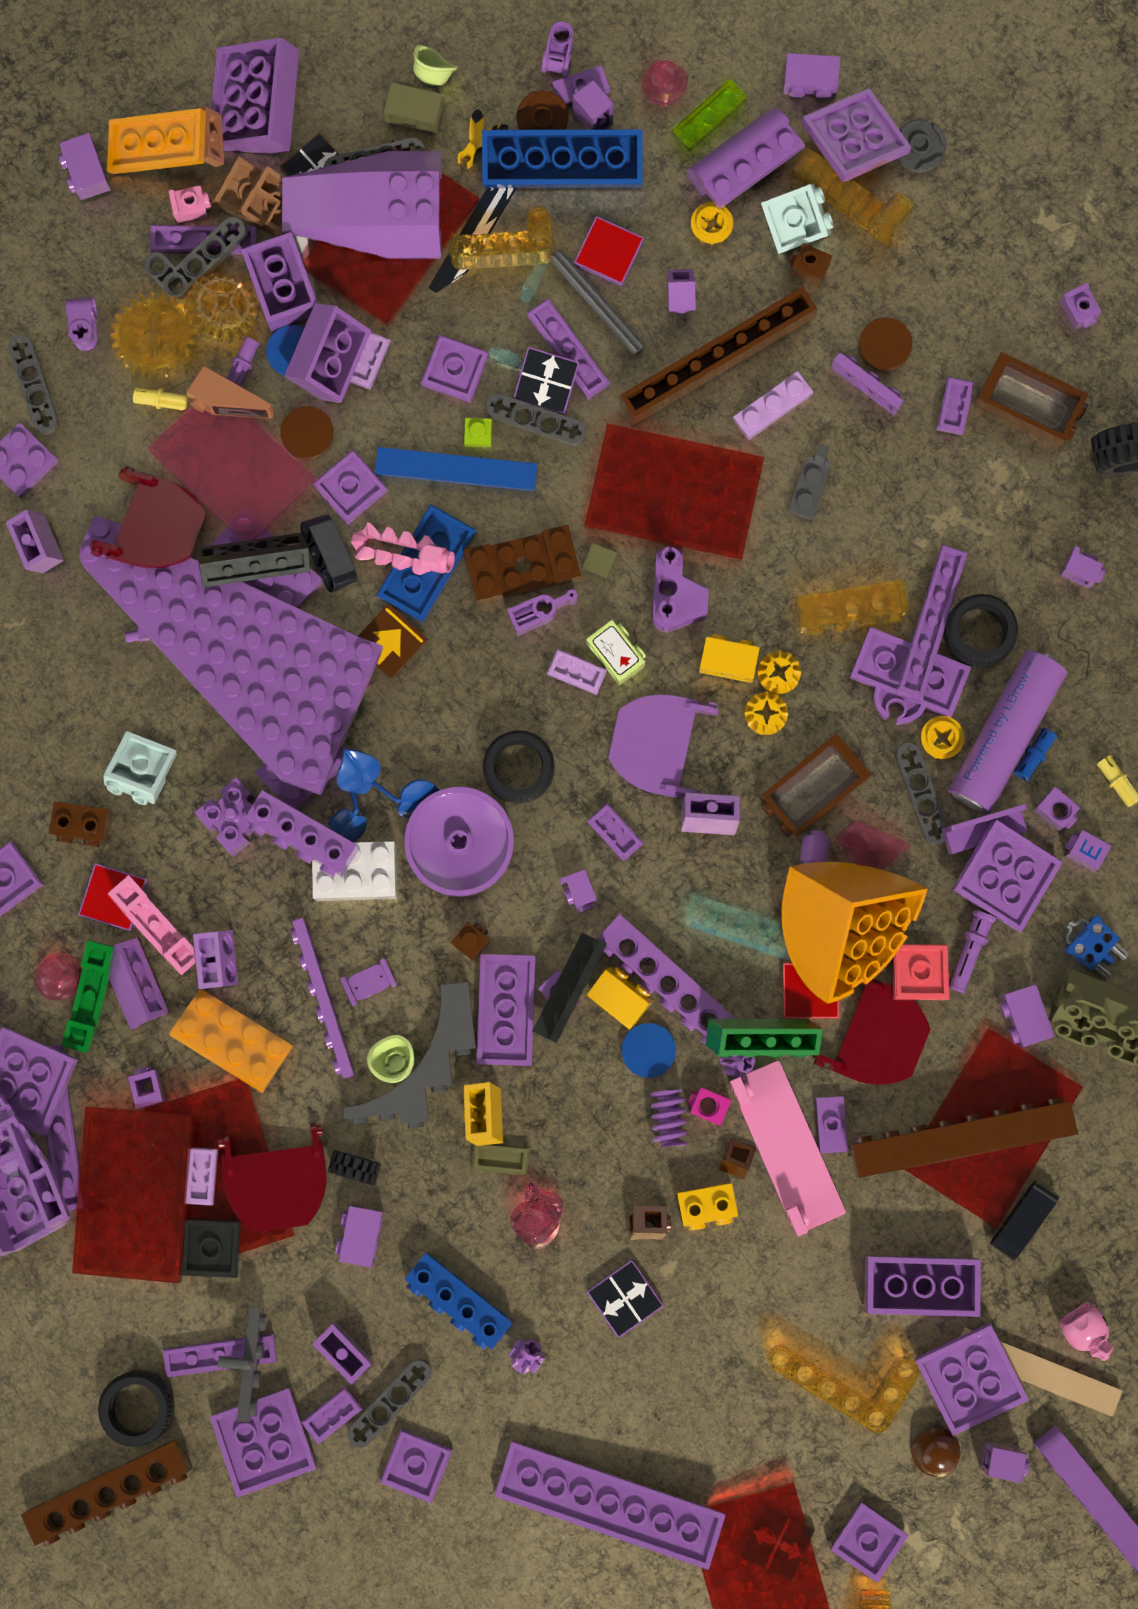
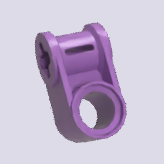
M561 21L551 27L547 47L543 55L542 73L551 71L562 73L564 77H568L574 45L573 29L568 23ZM559 34H565L568 36V39L558 41L555 37Z
M94 297L67 299L65 305L69 337L74 341L78 349L90 351L95 348L98 342Z

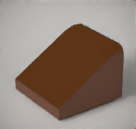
M730 1138L719 1170L740 1179H745L756 1148Z

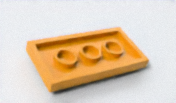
M198 108L109 120L107 171L111 174L204 164L206 111Z
M202 989L198 991L170 1031L171 1037L261 1093L264 1092L293 1048V1045Z

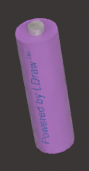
M1031 650L1025 651L948 789V793L962 804L985 814L991 812L1068 674L1066 669L1057 663L1058 660L1054 656L1045 652L1040 654Z

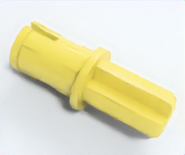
M136 386L133 393V402L135 404L155 406L159 410L162 407L184 410L187 408L188 397L186 395L164 392L162 388L152 390Z
M1111 755L1096 764L1110 782L1109 787L1115 789L1127 807L1133 806L1138 802V793L1128 781V774L1124 775Z

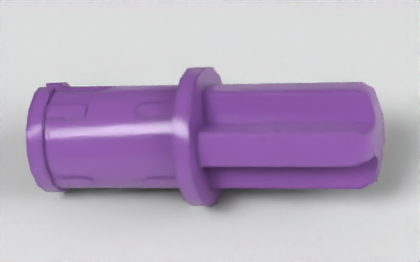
M244 337L236 357L232 358L233 365L226 379L241 386L247 371L252 368L250 364L259 347L257 341Z

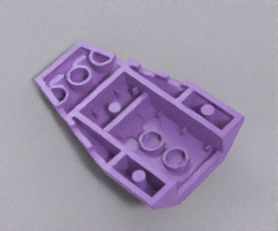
M387 151L282 178V232H292V235L355 249L363 253L379 255V257L387 259H441L440 179H442V151Z
M0 1092V1257L21 1250L64 1227L71 1215L50 1163Z

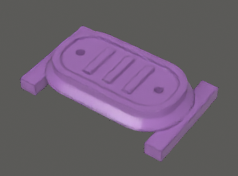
M385 958L380 960L382 965L377 964L352 975L348 981L345 977L340 978L352 1006L357 1005L356 1000L370 997L386 989L390 984L392 988L397 986Z

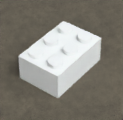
M394 841L355 843L359 850L343 877L337 874L334 877L325 874L319 870L321 865L312 860L313 899L315 901L398 899L397 845Z

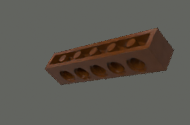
M177 1438L21 1514V1517L34 1546L43 1542L44 1547L60 1540L59 1534L67 1530L70 1534H73L85 1528L84 1522L92 1518L95 1519V1522H98L110 1516V1509L120 1506L121 1510L135 1504L137 1502L135 1497L145 1493L146 1497H150L162 1491L160 1485L171 1481L172 1485H175L187 1479L186 1473L192 1469V1466L180 1439ZM156 1462L162 1463L166 1468V1473L162 1477L157 1476L153 1472V1464ZM129 1475H136L139 1478L140 1487L138 1489L131 1488L128 1485L127 1479ZM104 1487H109L114 1491L115 1497L113 1501H107L103 1498L102 1490ZM79 1499H83L88 1503V1513H81L77 1509V1501ZM52 1512H59L63 1516L62 1525H55L52 1522Z

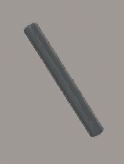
M562 250L556 251L551 256V262L633 355L641 352L644 348V343L565 253Z

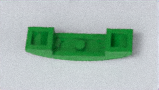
M87 940L80 966L83 967L71 1017L67 1020L61 1044L62 1047L85 1053L89 1052L107 994L113 964L114 946Z

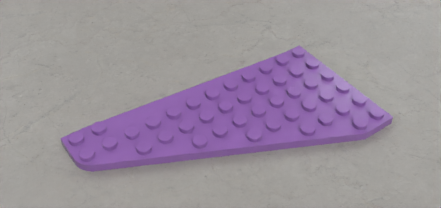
M95 515L79 552L80 560L86 571L281 781L322 795L383 651V646L355 636L243 582L202 587L199 563L191 557L182 563L163 568L137 567L109 559L105 555L96 557L91 554L89 547L91 541L98 540L114 545L121 524Z

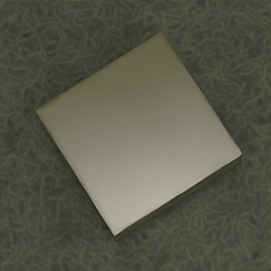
M592 543L582 569L607 579L617 553Z

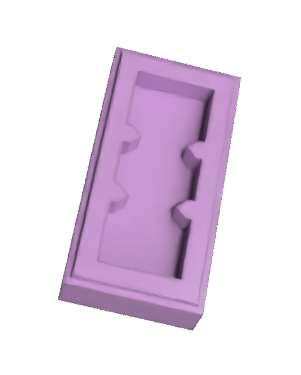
M372 332L370 333L351 378V383L371 390L391 343L390 339Z
M557 649L547 675L597 695L607 669Z
M189 1147L185 1204L214 1205L218 1149Z

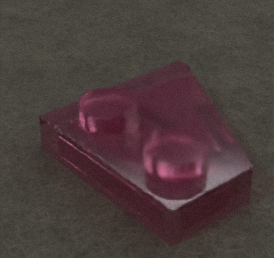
M857 819L835 835L837 841L857 865L870 866L879 870L884 869L911 847L908 842Z

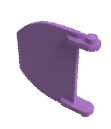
M663 694L645 696L626 704L618 711L608 759L615 770L627 782L641 790L680 799L682 796H685V793L702 794L696 790L682 788L680 784L695 714L697 712L718 716L719 709L716 708L717 704L706 702V706L701 705L702 701Z

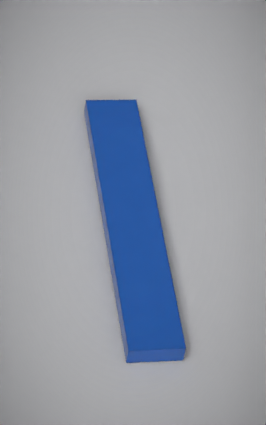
M378 447L375 475L535 492L538 464Z

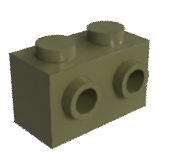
M391 82L384 108L385 121L437 134L444 107L443 94L433 88H425L423 90L414 88L413 85L406 82H399L398 84Z

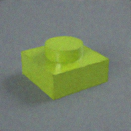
M465 418L464 446L491 447L492 419Z

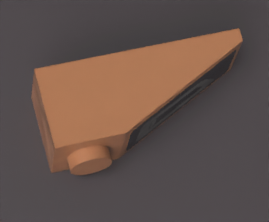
M203 366L186 391L190 405L200 412L205 410L212 415L272 419L275 415L272 404Z

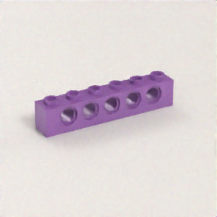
M619 914L598 937V940L600 939L607 943L604 953L609 958L615 955L621 961L618 966L629 976L633 973L642 980L639 984L650 991L651 994L656 992L662 998L659 1003L670 1013L674 1010L682 1016L680 1022L691 1032L694 1029L698 1030L703 1035L700 1040L704 1044L706 1043L707 1029L701 1024V1018L704 1014L710 1013L715 1018L736 1019L622 915ZM624 940H630L635 945V950L630 955H625L619 950V945ZM645 958L652 959L655 963V970L651 973L642 972L639 967L641 960ZM664 977L673 978L676 983L675 989L671 992L662 990L660 980ZM691 995L695 998L696 1006L693 1010L682 1008L680 1001L683 996Z

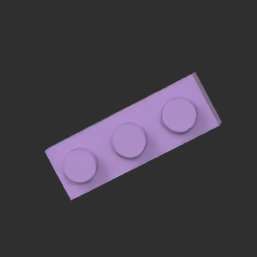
M797 371L733 416V421L745 437L750 440L812 396L813 390Z

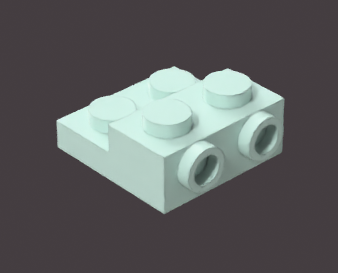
M813 183L761 203L778 254L802 246L803 243L807 244L831 235L830 229L834 228L830 213H824L821 203L825 202V197L821 187L816 188Z
M126 731L104 773V785L107 786L108 791L115 795H121L122 792L131 795L132 799L138 804L146 805L148 802L155 804L165 784V777L177 756V750Z

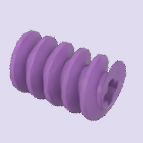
M664 1090L650 1093V1097L658 1099V1102L651 1104V1108L659 1110V1113L652 1115L651 1119L659 1121V1124L652 1127L653 1131L660 1133V1135L652 1138L653 1142L661 1144L659 1147L687 1145L686 1141L679 1139V1137L687 1134L686 1130L679 1128V1126L686 1123V1119L678 1117V1115L686 1112L685 1108L678 1106L679 1103L685 1101V1097L677 1095L678 1092L683 1090Z

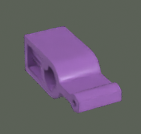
M569 590L566 595L556 599L549 595H540L507 609L517 636L553 621L556 617L557 609L568 604L575 605L578 602V595L576 590ZM544 604L546 607L551 606L552 610L550 613L544 614L543 611L538 612L537 608Z

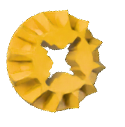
M714 202L699 206L691 218L693 235L701 243L706 242L711 245L719 242L722 243L731 234L733 228V217L730 211L725 206L719 210ZM717 215L716 225L719 228L713 227L707 232V223L705 221H712Z
M780 650L768 653L761 660L758 667V678L761 685L769 692L775 694H784L793 690L801 677L799 661L791 653ZM774 662L780 668L789 666L784 672L785 681L780 676L770 678L772 673L775 672Z
M766 691L755 694L747 702L745 720L748 726L758 734L771 735L777 733L784 727L787 721L788 710L786 702L778 694ZM765 702H768L770 711L778 713L771 715L767 724H765L763 715L755 713L764 709Z
M938 716L929 720L921 731V744L925 752L935 759H949L962 749L964 731L961 725L953 718ZM950 730L951 732L946 739L949 742V746L943 742L935 746L934 743L938 738L936 731L943 734Z

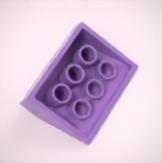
M283 38L217 48L211 109L222 115L224 151L266 154L290 151L299 49Z

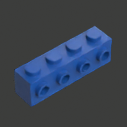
M428 1252L422 1256L404 1279L409 1283L406 1287L418 1297L421 1294L431 1300L428 1305L439 1314H442L443 1311L452 1317L450 1323L461 1332L465 1329L474 1335L472 1341L484 1350L486 1347L492 1350L513 1323L512 1319Z

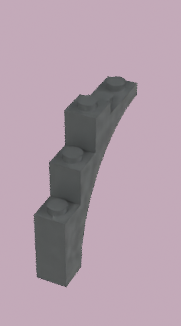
M469 982L441 985V1010L437 1030L430 1048L418 1067L401 1084L385 1095L365 1104L343 1108L344 1120L351 1119L352 1124L368 1123V1117L379 1116V1121L396 1119L395 1114L400 1113L401 1124H407L408 1129L424 1127V1121H430L426 1088L431 1087V1092L448 1091L447 1085H453L450 1052L455 1051V1056L470 1055L471 1049H477Z

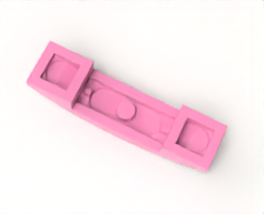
M129 875L108 893L133 925L180 975L184 974L196 963L195 948L185 937L181 936Z

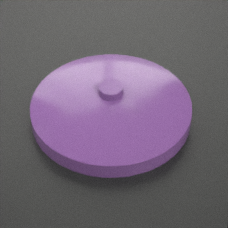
M451 787L431 794L416 807L406 826L404 846L410 867L426 886L444 895L462 897L480 893L494 885L502 877L512 859L514 835L506 812L496 800L484 792L473 788Z

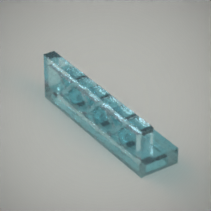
M694 895L684 927L786 962L789 961L790 957L787 948L774 944L770 937L771 934L779 930L783 932L781 924ZM697 903L709 906L713 917L704 920L693 916ZM713 908L721 910L723 912L716 915ZM726 913L733 914L739 925L732 929L721 925L718 917ZM739 917L745 918L748 921L742 923ZM752 922L759 923L765 934L758 938L748 935L744 926ZM765 926L774 928V930L768 932Z

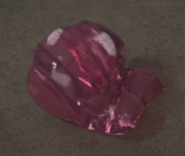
M530 1182L524 1188L523 1198L525 1201L519 1203L511 1214L510 1226L530 1248L541 1249L554 1240L559 1230L563 1213V1200L559 1194L541 1190L534 1183Z

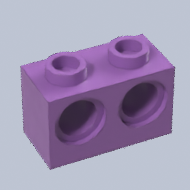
M233 930L193 934L198 988L238 985Z

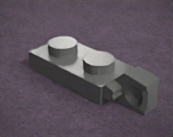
M819 443L815 457L808 455L787 513L813 521L830 472L831 462L825 461L829 446Z

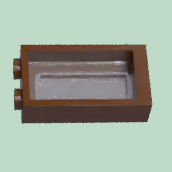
M1001 352L974 406L1061 448L1065 440L1070 442L1077 430V427L1073 426L1077 417L1082 419L1089 404L1085 403L1088 396L1087 393Z
M836 733L764 792L760 797L762 800L760 806L768 816L774 815L780 823L777 826L787 838L792 836L795 840L868 780L872 774Z

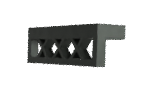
M303 532L196 548L202 587L310 572L308 547Z
M583 932L581 933L532 1032L557 1044L607 946L606 942L600 939L597 940Z

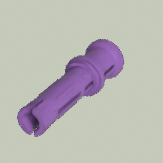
M973 910L974 918L969 931H965L966 943L949 985V989L963 994L966 992L965 990L981 947L985 946L989 941L987 935L990 927L997 919L978 910Z

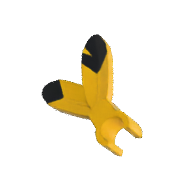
M479 109L475 110L470 118L469 143L458 154V163H460L463 157L470 159L467 162V169L472 167L478 149H482L484 116ZM497 124L487 130H508L509 128L506 124Z

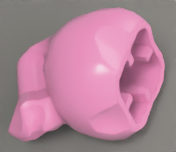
M1086 1302L1066 1314L1060 1320L1062 1333L1073 1348L1080 1351H1090L1092 1357H1099L1102 1361H1107L1110 1358V1353L1114 1348L1107 1341L1109 1326L1103 1313L1095 1304Z

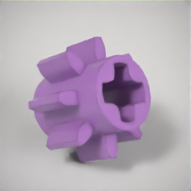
M742 1055L720 1057V1063L725 1067V1074L743 1078L744 1073H749L753 1069L755 1059L754 1057Z
M518 1339L508 1354L512 1358L513 1368L523 1374L529 1372V1370L532 1373H536L545 1359V1356L541 1355L542 1348L540 1344L532 1339H527L524 1342Z

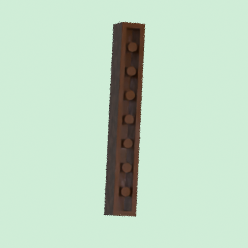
M801 287L622 393L619 398V404L634 426L813 320L816 316L817 307L805 288Z
M1062 1097L1046 1100V1106L1036 1107L1035 1102L1019 1105V1111L1009 1113L1008 1108L991 1111V1117L981 1118V1114L978 1113L964 1116L965 1122L954 1124L953 1119L938 1121V1127L927 1129L926 1124L910 1127L911 1133L900 1135L899 1130L883 1132V1138L872 1140V1135L855 1138L856 1144H851L850 1150L856 1178L1078 1135L1071 1101L1063 1102Z

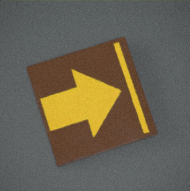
M387 604L358 635L360 638L383 646V651L376 666L391 680L428 642V639L390 604Z

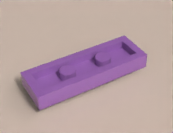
M839 353L833 360L831 368L895 416L904 402L901 399V394L894 388H887L881 384L879 377L873 372H866L858 366L859 363L852 356H844L842 353Z

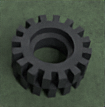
M333 1150L327 1172L365 1184L375 1185L381 1164L356 1155Z

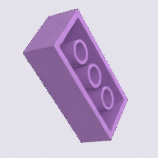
M865 1255L864 1312L867 1314L980 1317V1259Z

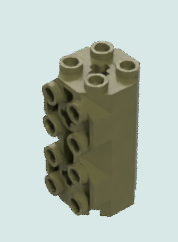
M1073 969L1067 970L1056 993H1058L1056 1001L1053 1000L1048 1018L1049 1022L1054 1023L1057 1035L1086 1047H1094L1098 1042L1105 1043L1108 1047L1107 1052L1111 1057L1138 1067V995Z

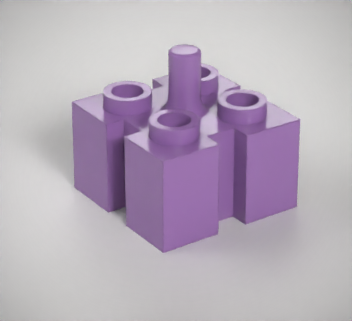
M237 777L220 790L224 797L217 803L210 799L194 812L210 831L219 830L220 834L215 838L233 857L250 844L246 837L253 832L248 828L250 824L246 821L245 817L252 807L250 801L254 796Z

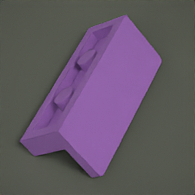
M1023 804L942 828L949 855L977 847L993 819L1000 821L1018 834L1027 832L1021 812L1027 809V805Z
M138 938L114 945L110 982L130 1029L137 1028L147 1021L168 1014L169 1011Z

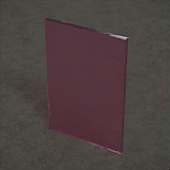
M191 407L147 448L151 455L242 541L256 539L317 481L301 463L252 417L212 415L205 410L200 412Z

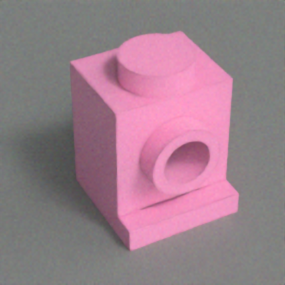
M201 186L174 191V189L169 190L172 210L177 224L209 218L207 208H211V202L208 192L203 193ZM194 200L192 204H186V202Z

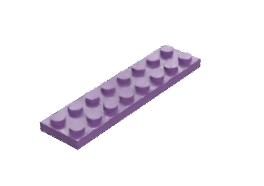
M515 1441L511 1442L495 1493V1497L707 1570L710 1568L726 1515L724 1512Z

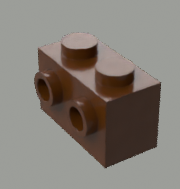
M54 802L49 834L56 837V842L72 844L73 839L82 840L84 846L99 848L100 843L108 844L113 812L105 808Z

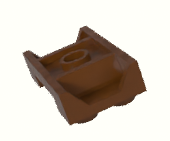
M569 524L543 530L540 534L490 545L489 543L464 549L477 605L581 580ZM521 559H525L531 564L530 569L525 573H520L515 569L516 562Z

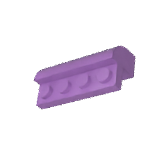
M773 107L687 170V178L702 197L707 194L720 210L804 149L805 144L789 125L787 116L778 108Z

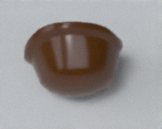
M928 1429L922 1432L913 1443V1461L917 1468L926 1475L932 1477L947 1476L954 1471L959 1463L961 1453L959 1442L946 1429Z

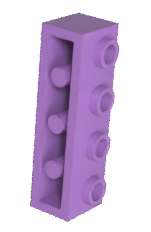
M263 790L245 817L246 821L250 824L248 828L260 836H263L264 833L274 838L272 840L274 844L284 850L288 846L296 850L298 858L309 864L312 860L321 865L319 870L331 877H334L335 874L343 877L359 850L355 843Z

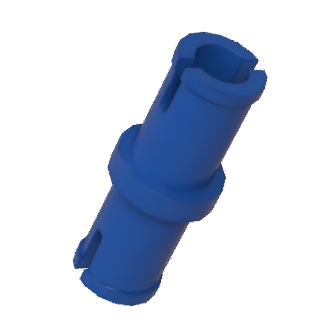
M1043 727L1032 746L1026 748V755L1017 769L1014 770V774L1028 782L1038 765L1045 761V754L1057 739V735L1050 729L1048 730Z

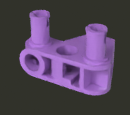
M674 547L656 550L653 624L662 632H671L704 620L708 614L709 589L682 576L683 551H678ZM665 589H670V590H671V594H670V595L664 594V590H665Z

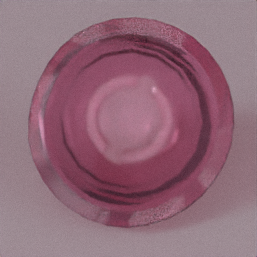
M669 59L656 60L645 70L642 77V88L645 96L649 101L659 106L671 105L678 101L685 93L688 85V76L685 70Z
M51 954L45 957L37 966L35 986L38 992L47 999L65 1000L77 993L82 969L79 963L67 954Z

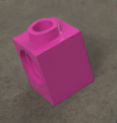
M700 1087L698 1092L692 1091L687 1106L691 1107L689 1113L721 1126L732 1100ZM706 1097L712 1098L716 1105L715 1110L710 1114H706L700 1109V1102Z

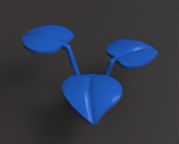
M344 749L336 781L342 790L350 793L353 811L349 809L339 810L329 820L327 828L351 842L358 840L365 832L367 821L363 815L358 814L359 806L356 794L367 793L371 789V785L394 802L399 803L397 812L405 818H410L413 811L425 798L440 791V789L429 780L417 779L408 783L402 789L400 797H396L375 781L381 771L380 763L375 757L362 751Z

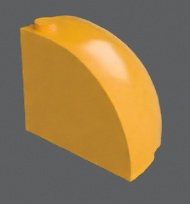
M814 862L790 866L782 900V929L789 957L802 981L817 997L828 1004L853 994V988L860 983H869L884 969L905 942L908 936L904 933L911 920H917L928 888L898 874L853 863Z

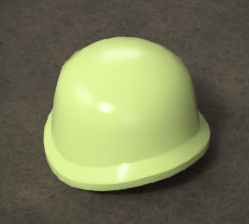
M417 45L414 50L413 71L416 77L425 84L431 86L444 85L453 71L458 68L457 65L448 63L438 52L427 46Z
M400 1035L384 1038L370 1049L367 1058L368 1067L374 1076L384 1082L396 1083L402 1081L413 1069V1047L405 1037Z

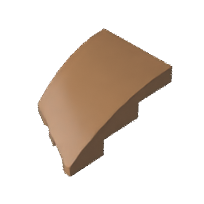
M238 156L212 203L242 221L276 237L286 234L282 232V178L284 176L268 166L261 171Z

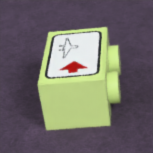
M611 620L588 637L586 644L620 686L645 667L643 659L646 655L637 644L632 646L628 641L627 637L629 634L621 623L616 625Z

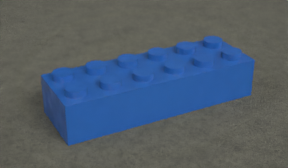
M482 130V185L484 189L642 188L643 130Z

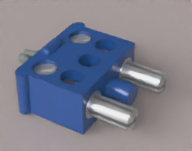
M1091 916L1088 920L1080 919L1078 922L1070 921L1066 926L1069 931L1066 935L1067 944L1063 948L1062 953L1070 955L1086 971L1094 970L1104 980L1109 979L1108 977L1111 976V973L1100 964V961L1103 960L1109 966L1115 960L1108 952L1112 950L1122 960L1126 959L1129 955V952L1118 943L1120 937L1101 921L1100 916ZM1082 923H1085L1070 940V936L1073 932L1072 926L1076 927ZM1104 934H1106V936H1107V940H1106V941L1103 940V935H1104ZM1095 944L1098 946L1097 951L1094 950ZM1087 954L1089 956L1088 962H1086L1085 956Z

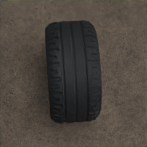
M989 594L971 595L958 602L950 612L944 629L945 642L951 654L963 664L978 668L989 667L1003 660L1013 649L1018 636V624L1013 610L1006 602ZM984 610L993 614L999 620L1003 629V639L996 649L989 652H979L969 648L963 642L959 633V622L967 612Z
M523 730L506 732L492 741L485 752L483 759L485 780L491 791L504 801L516 804L534 801L548 790L554 777L555 765L553 754L547 743L534 733ZM514 745H525L534 749L542 762V772L539 779L532 786L525 789H511L505 786L496 774L498 756L505 749Z
M144 1370L129 1371L113 1379L103 1390L98 1405L99 1421L105 1433L113 1441L129 1447L145 1446L162 1436L169 1428L175 1411L174 1397L167 1383L158 1375ZM133 1384L145 1386L157 1398L159 1415L156 1423L150 1429L143 1432H133L123 1427L118 1421L114 1410L117 1394L126 1386Z

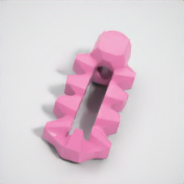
M369 522L366 523L364 530L353 533L351 543L356 550L355 558L357 560L374 558L377 565H386L392 562V566L398 570L412 566V571L416 575L430 571L442 574L445 572L449 573L455 561L454 552L448 551L444 547L436 546L429 536H424L417 544L410 532L403 531L398 538L393 529L386 527L380 534ZM369 539H376L381 542L385 541L398 546L420 550L419 559H412L395 553L391 554L378 549L374 550L366 547V543Z

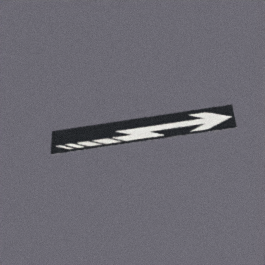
M487 188L428 289L438 293L468 273L517 188Z

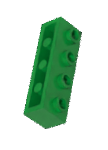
M709 1018L705 1045L714 1051L715 1055L720 1057L741 1055L745 1057H756V1055L805 1057L806 1055H819L823 1028L809 1019Z

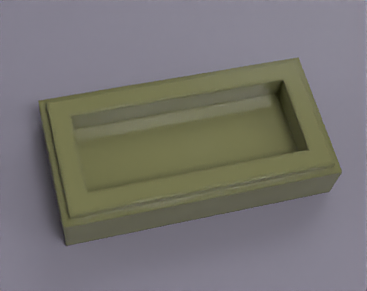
M498 1144L474 1145L472 1170L527 1176L530 1148Z

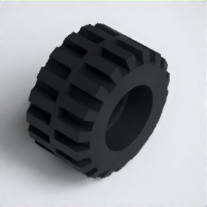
M1138 423L1115 426L1103 430L1091 438L1097 473L1112 476L1138 472Z

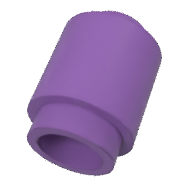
M810 830L809 835H803L800 862H803V864L828 862L830 838L825 837V832Z

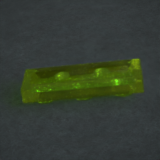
M729 78L672 129L671 134L690 152L747 101L748 96Z

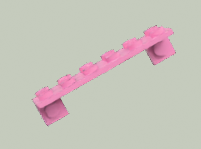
M775 1061L743 1075V1078L739 1077L729 1081L795 1235L801 1236L807 1233L809 1229L846 1213L845 1208L780 1061Z

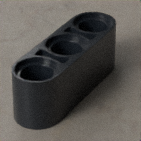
M325 514L301 522L300 532H303L308 551L326 589L333 593L356 585L358 582L357 572L332 518Z
M1036 1179L996 1232L990 1245L1010 1260L1014 1261L1017 1259L1056 1205L1060 1196Z

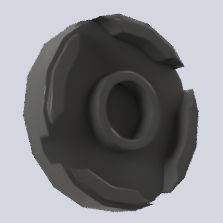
M916 119L907 122L899 129L911 145L909 154L896 159L902 167L911 172L924 173L933 170L941 163L946 153L947 141L944 132L937 124Z

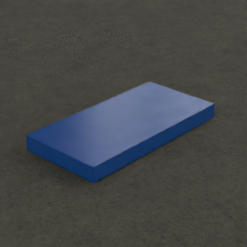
M430 504L412 535L417 544L424 536H429L436 546L444 547L448 551L454 552L455 561L452 570L449 573L445 572L443 574L430 571L416 575L412 571V566L403 570L393 567L376 596L424 623L462 559L464 549L469 547L477 530ZM405 546L400 555L419 559L420 550Z

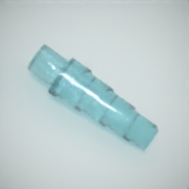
M541 256L536 266H534L531 274H529L526 282H524L522 286L523 291L519 297L521 301L529 303L532 295H536L543 273L549 262L547 257Z
M495 347L491 348L489 357L498 360V363L520 370L525 358L511 351L500 350Z

